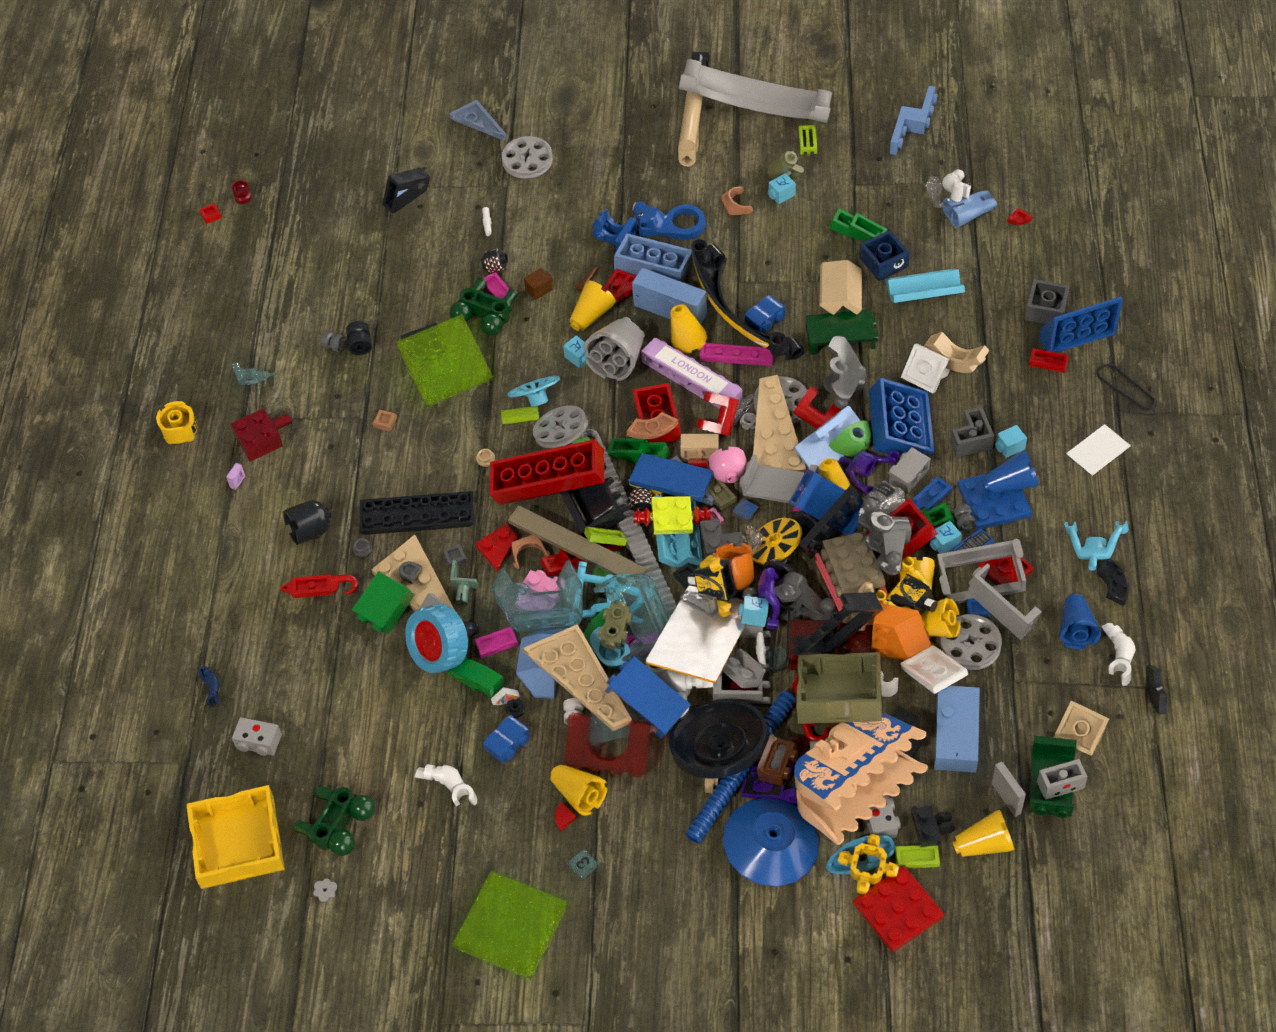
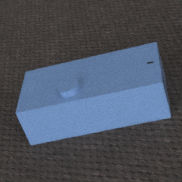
M626 234L614 255V271L617 268L637 276L640 270L644 268L683 283L693 266L691 249L631 234Z
M644 268L640 270L632 282L634 306L671 319V309L676 305L683 304L688 307L700 324H702L707 316V292Z
M948 686L937 692L934 770L976 773L978 765L980 688Z

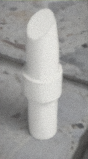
M484 207L482 209V220L485 234L488 237L491 235V218L489 208Z
M758 632L756 654L758 663L764 668L766 666V646L763 633Z

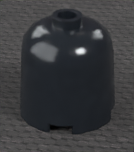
M310 500L289 507L282 512L285 525H290L292 530L289 535L296 545L318 537L329 529L331 512L328 507H324L319 501Z

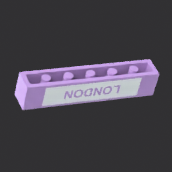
M654 338L641 351L642 363L704 399L705 391L739 399V403L742 401V389L737 384H733L722 375L714 373L707 366L696 362L695 359L687 357L680 350L669 346L665 341ZM711 403L712 405H714V406H716L717 408L720 409V406H721V405L715 404V403Z

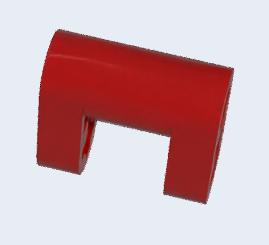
M811 386L793 411V414L815 429H818L839 413L841 409L837 408L833 403L827 413L823 414L810 404L819 392Z
M705 391L704 401L721 406L717 422L699 418L696 427L730 436L739 399Z

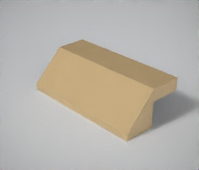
M849 260L822 262L820 265L819 306L833 315L842 306L858 314L862 310V269Z

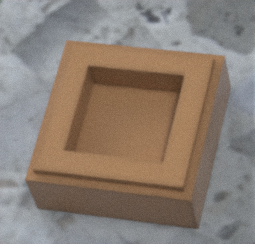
M379 409L372 423L373 427L390 432L397 419V414Z

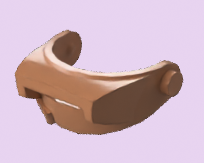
M734 187L722 195L721 200L729 215L752 213V206H742L732 200L734 196L743 193V187Z
M530 535L512 542L513 566L515 569H520L517 555L524 548L535 547L540 549L545 557L550 556L549 551L544 548L538 537Z

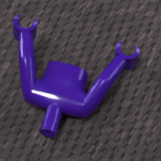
M859 451L853 459L840 457L839 463L848 466L845 470V475L858 491L865 494L867 499L872 498L871 494H876V491H872L875 488L874 486H864L856 476H869L875 467V463L896 465V459L900 460V455L897 451H891L888 457Z
M773 568L764 569L758 583V598H765L772 606L771 617L766 619L767 629L778 628L780 603L775 594V583L779 579V575Z

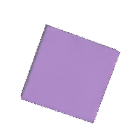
M235 463L226 477L232 489L236 490L245 477L242 465Z

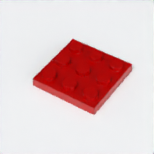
M905 866L898 869L896 877H886L871 887L866 894H861L853 899L852 903L892 953L939 922L945 915Z

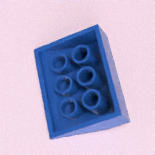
M1114 298L1053 317L1041 327L1039 340L1046 351L1057 353L1115 335L1123 298Z
M879 378L869 389L874 450L889 454L891 451H897L899 455H902L904 452L907 453L912 447L922 454H933L934 443L928 392Z

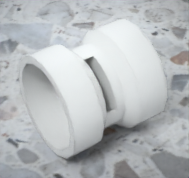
M576 698L565 700L563 703L564 711H566L564 723L571 726L582 724L584 722V714L582 713L584 705Z

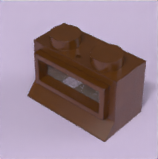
M770 734L757 767L759 780L783 786L785 779L788 780L790 777L791 764L796 761L798 756V750H796L794 742L779 739Z

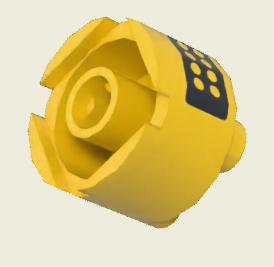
M174 401L164 405L165 408L162 411H158L156 416L157 424L168 444H180L194 440L198 425L190 406H187L182 401Z

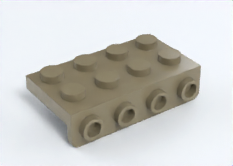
M865 532L823 541V549L820 550L822 560L825 561L827 572L831 573L832 585H836L835 592L837 598L841 597L840 595L843 593H857L865 582L872 583L873 589L885 586V579L880 567L876 564L875 555L872 549L866 545Z

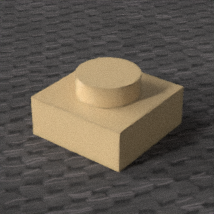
M705 778V793H713L714 786L718 785L719 778Z

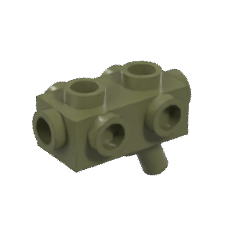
M617 601L615 604L610 603L609 608L604 610L603 620L606 621L604 626H600L598 637L601 638V645L607 649H621L622 643L627 641L628 631L626 629L627 625L632 623L633 613H630V607H627L626 603Z

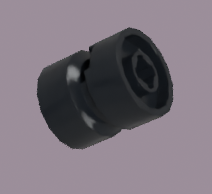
M363 321L350 323L346 327L349 351L354 355L369 353L372 349L368 324Z

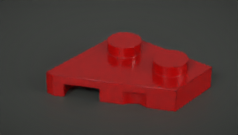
M616 268L602 290L604 292L608 290L614 296L617 303L633 294L632 282L636 275Z
M505 524L476 542L475 546L497 572L500 570L504 558L507 559L510 554L512 542L518 540V537Z

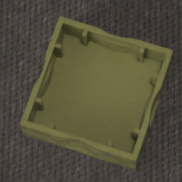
M880 652L842 655H798V724L882 721Z

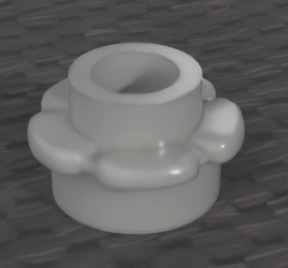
M745 413L740 419L742 428L745 430L755 429L756 416L753 413Z

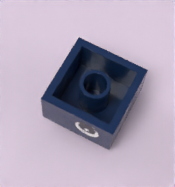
M891 230L860 244L859 258L878 281L909 267L910 252Z

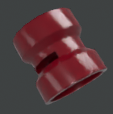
M239 180L232 184L231 188L235 201L238 204L248 203L252 198L248 183L244 180Z

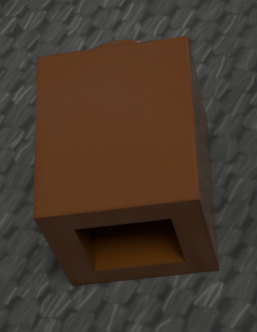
M542 268L524 278L525 290L535 300L553 290V279Z

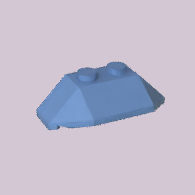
M543 627L521 638L516 675L529 689L534 698L554 699L557 681L523 652V648L561 632L564 628Z

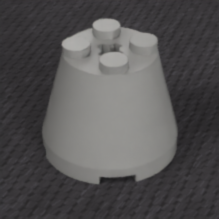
M623 317L622 319H617L593 333L586 340L583 346L587 357L585 361L592 371L604 379L609 377L617 379V381L624 380L634 370L645 334L630 318Z

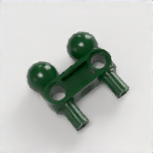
M479 277L472 288H465L460 292V299L451 306L449 315L452 321L457 324L466 323L470 320L471 315L482 318L480 323L482 331L487 335L493 336L498 334L502 330L503 324L509 321L512 311L511 305L518 297V293L513 289H509L503 299L484 293L482 291L486 287L487 282Z
M319 785L315 790V796L327 801L326 806L314 825L297 820L294 830L297 833L308 836L310 842L317 844L321 850L330 849L337 856L348 855L354 849L355 838L352 833L344 830L351 817L357 821L370 819L375 812V803L369 796L354 794L347 787L331 790Z

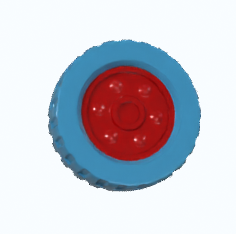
M436 604L427 606L413 612L407 621L405 630L407 648L414 662L422 670L429 673L447 671L462 663L468 650V637L477 635L480 627L474 619L463 622L457 612L447 605Z

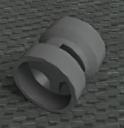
M327 330L322 336L321 346L326 349L332 348L333 351L339 353L345 346L346 338L344 335H335L332 331Z
M967 504L957 506L952 511L954 519L957 520L956 525L959 531L970 530L977 523L975 517L971 515V507Z

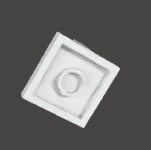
M914 344L901 378L931 393H935L940 380L948 376L950 369L946 368L949 359L919 344Z

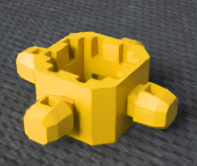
M870 834L866 844L861 843L855 847L854 855L846 851L839 853L838 862L845 866L851 865L850 875L853 880H857L856 890L860 894H866L870 884L875 885L879 883L883 873L889 877H896L899 866L891 862L889 864L885 863L887 854L883 848H879L880 837L878 835ZM865 853L868 856H876L880 860L877 874L871 875L868 872H859V869H856L859 855Z

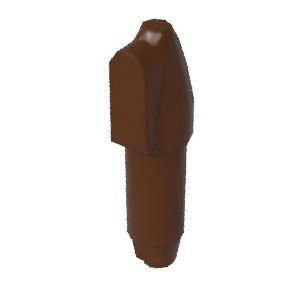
M594 266L585 278L577 283L575 288L582 291L584 285L597 274L598 267Z

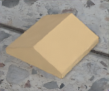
M1071 701L1053 738L1077 740L1076 749L1092 756L1103 736L1109 718Z

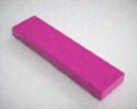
M705 343L700 351V361L772 366L774 356L770 353V350L764 347Z

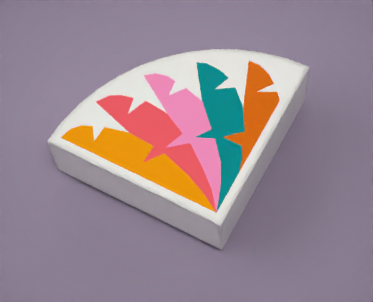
M503 687L491 698L493 705L507 704L511 699H517L520 695L518 690Z

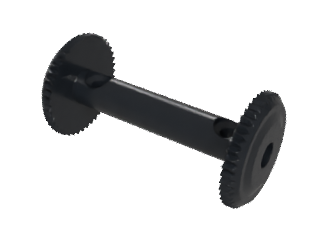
M800 511L790 512L786 516V518H791L798 522L802 530V536L803 534L807 535L817 523L813 517ZM796 549L781 561L767 560L764 563V569L773 568L779 575L777 581L784 574L795 572L789 564Z

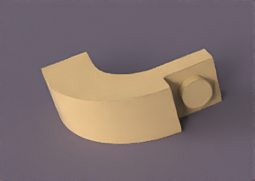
M943 332L931 335L923 346L948 358L949 361L946 368L960 373L973 372L978 365L985 361V356L989 352L985 345L970 350L960 348L952 343Z

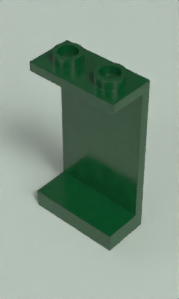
M861 310L858 314L849 311L837 312L834 315L832 313L806 315L805 327L810 355L817 354V345L830 344L835 336H842L848 342L870 341L871 349H875V342L879 341L878 331L874 330L876 318L872 317L871 310Z
M1034 735L1029 812L1036 815H1056L1060 818L1072 816L1074 804H1072L1073 792L1045 800L1037 779L1040 770L1073 761L1077 740Z

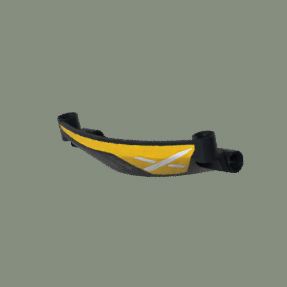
M694 240L691 244L694 268L700 285L707 292V298L715 310L737 331L753 342L770 350L772 355L781 356L785 354V360L800 358L805 349L795 337H786L781 332H774L771 335L760 332L743 323L731 312L723 299L720 287L722 273L727 261L725 254L716 244L707 246L705 240Z

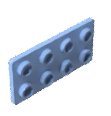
M847 406L797 444L794 449L808 469L811 464L818 465L819 468L820 463L827 458L839 461L840 457L845 455L832 450L829 444L846 427L860 420L851 407ZM860 428L853 429L855 437H863L864 433Z

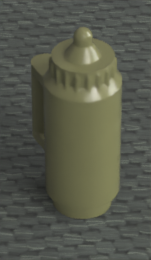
M792 151L784 152L769 165L767 174L774 180L786 173L792 180H795L804 172V168L796 164L797 155Z

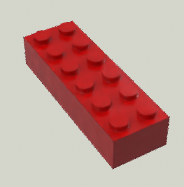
M596 439L490 462V496L499 505L604 483V449Z

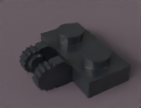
M932 806L911 809V816L920 848L941 845V835L954 832L955 825L953 822H949L952 820L950 812H939L934 815Z

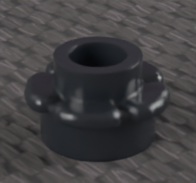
M520 699L509 700L505 707L506 713L514 718L521 717L525 711L524 702Z

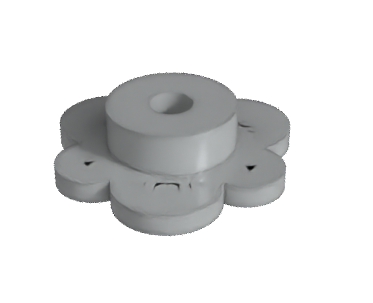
M328 878L323 881H317L314 884L315 890L313 894L315 897H318L319 901L326 902L329 898L335 897L337 884L330 882Z

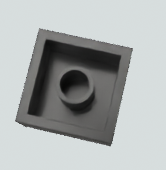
M1034 279L1025 320L1046 324L1053 317L1063 315L1070 286Z

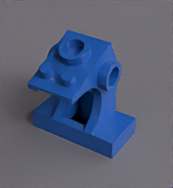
M608 209L604 213L600 211L599 215L601 217H596L592 225L595 227L592 232L595 238L614 244L616 251L626 234L635 235L638 231L636 218L630 217L626 224L618 225L614 223L615 221L612 217L608 216Z

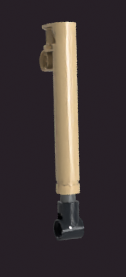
M692 51V60L701 62L703 66H709V52ZM689 91L686 94L678 145L679 162L687 167L694 165L696 161V152H698L699 119L703 96Z

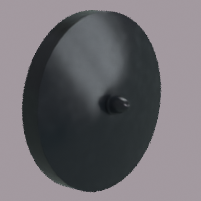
M714 700L690 709L682 718L677 720L670 732L669 747L674 762L684 772L700 778H723L742 772L753 765L762 756L769 739V734L763 715L754 706L738 700Z

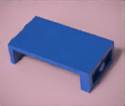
M807 469L788 503L820 520L845 490L821 477V475ZM861 499L860 508L855 513L852 512L849 515L846 524L843 527H839L838 531L846 535L854 534L857 531L859 511L864 500Z
M635 656L631 661L626 659L619 667L622 671L617 676L613 674L606 682L609 686L605 691L607 693L611 690L657 728L658 731L655 734L662 739L691 704Z

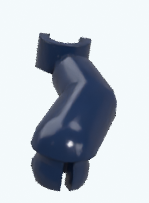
M201 666L198 669V674L208 686V694L210 696L206 702L211 708L213 701L220 704V700L217 697L219 680L208 667Z

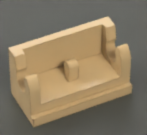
M681 434L682 462H688L689 458H707L709 462V457L719 450L718 434Z

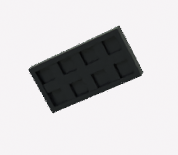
M851 485L799 543L800 548L808 558L812 559L816 553H820L823 541L833 539L835 531L839 527H843L848 521L849 515L852 512L855 513L860 508L862 501L856 489Z

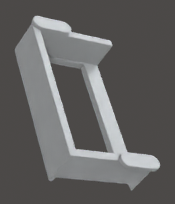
M1014 539L937 554L942 593L946 598L953 599L956 604L964 603L967 599H974L967 591L951 594L945 568L1012 556L1018 582L991 587L1001 596L1026 591V578L1020 559L1023 557L1020 540Z

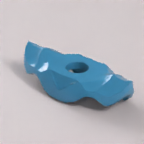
M878 835L880 837L879 848H883L887 858H889L895 851L894 841L889 836ZM869 836L855 839L839 848L828 860L826 869L834 874H850L851 865L845 866L838 862L839 853L846 851L854 855L855 847L861 843L866 844ZM867 855L864 861L857 862L856 869H859V872L869 871L879 866L880 860L876 856Z

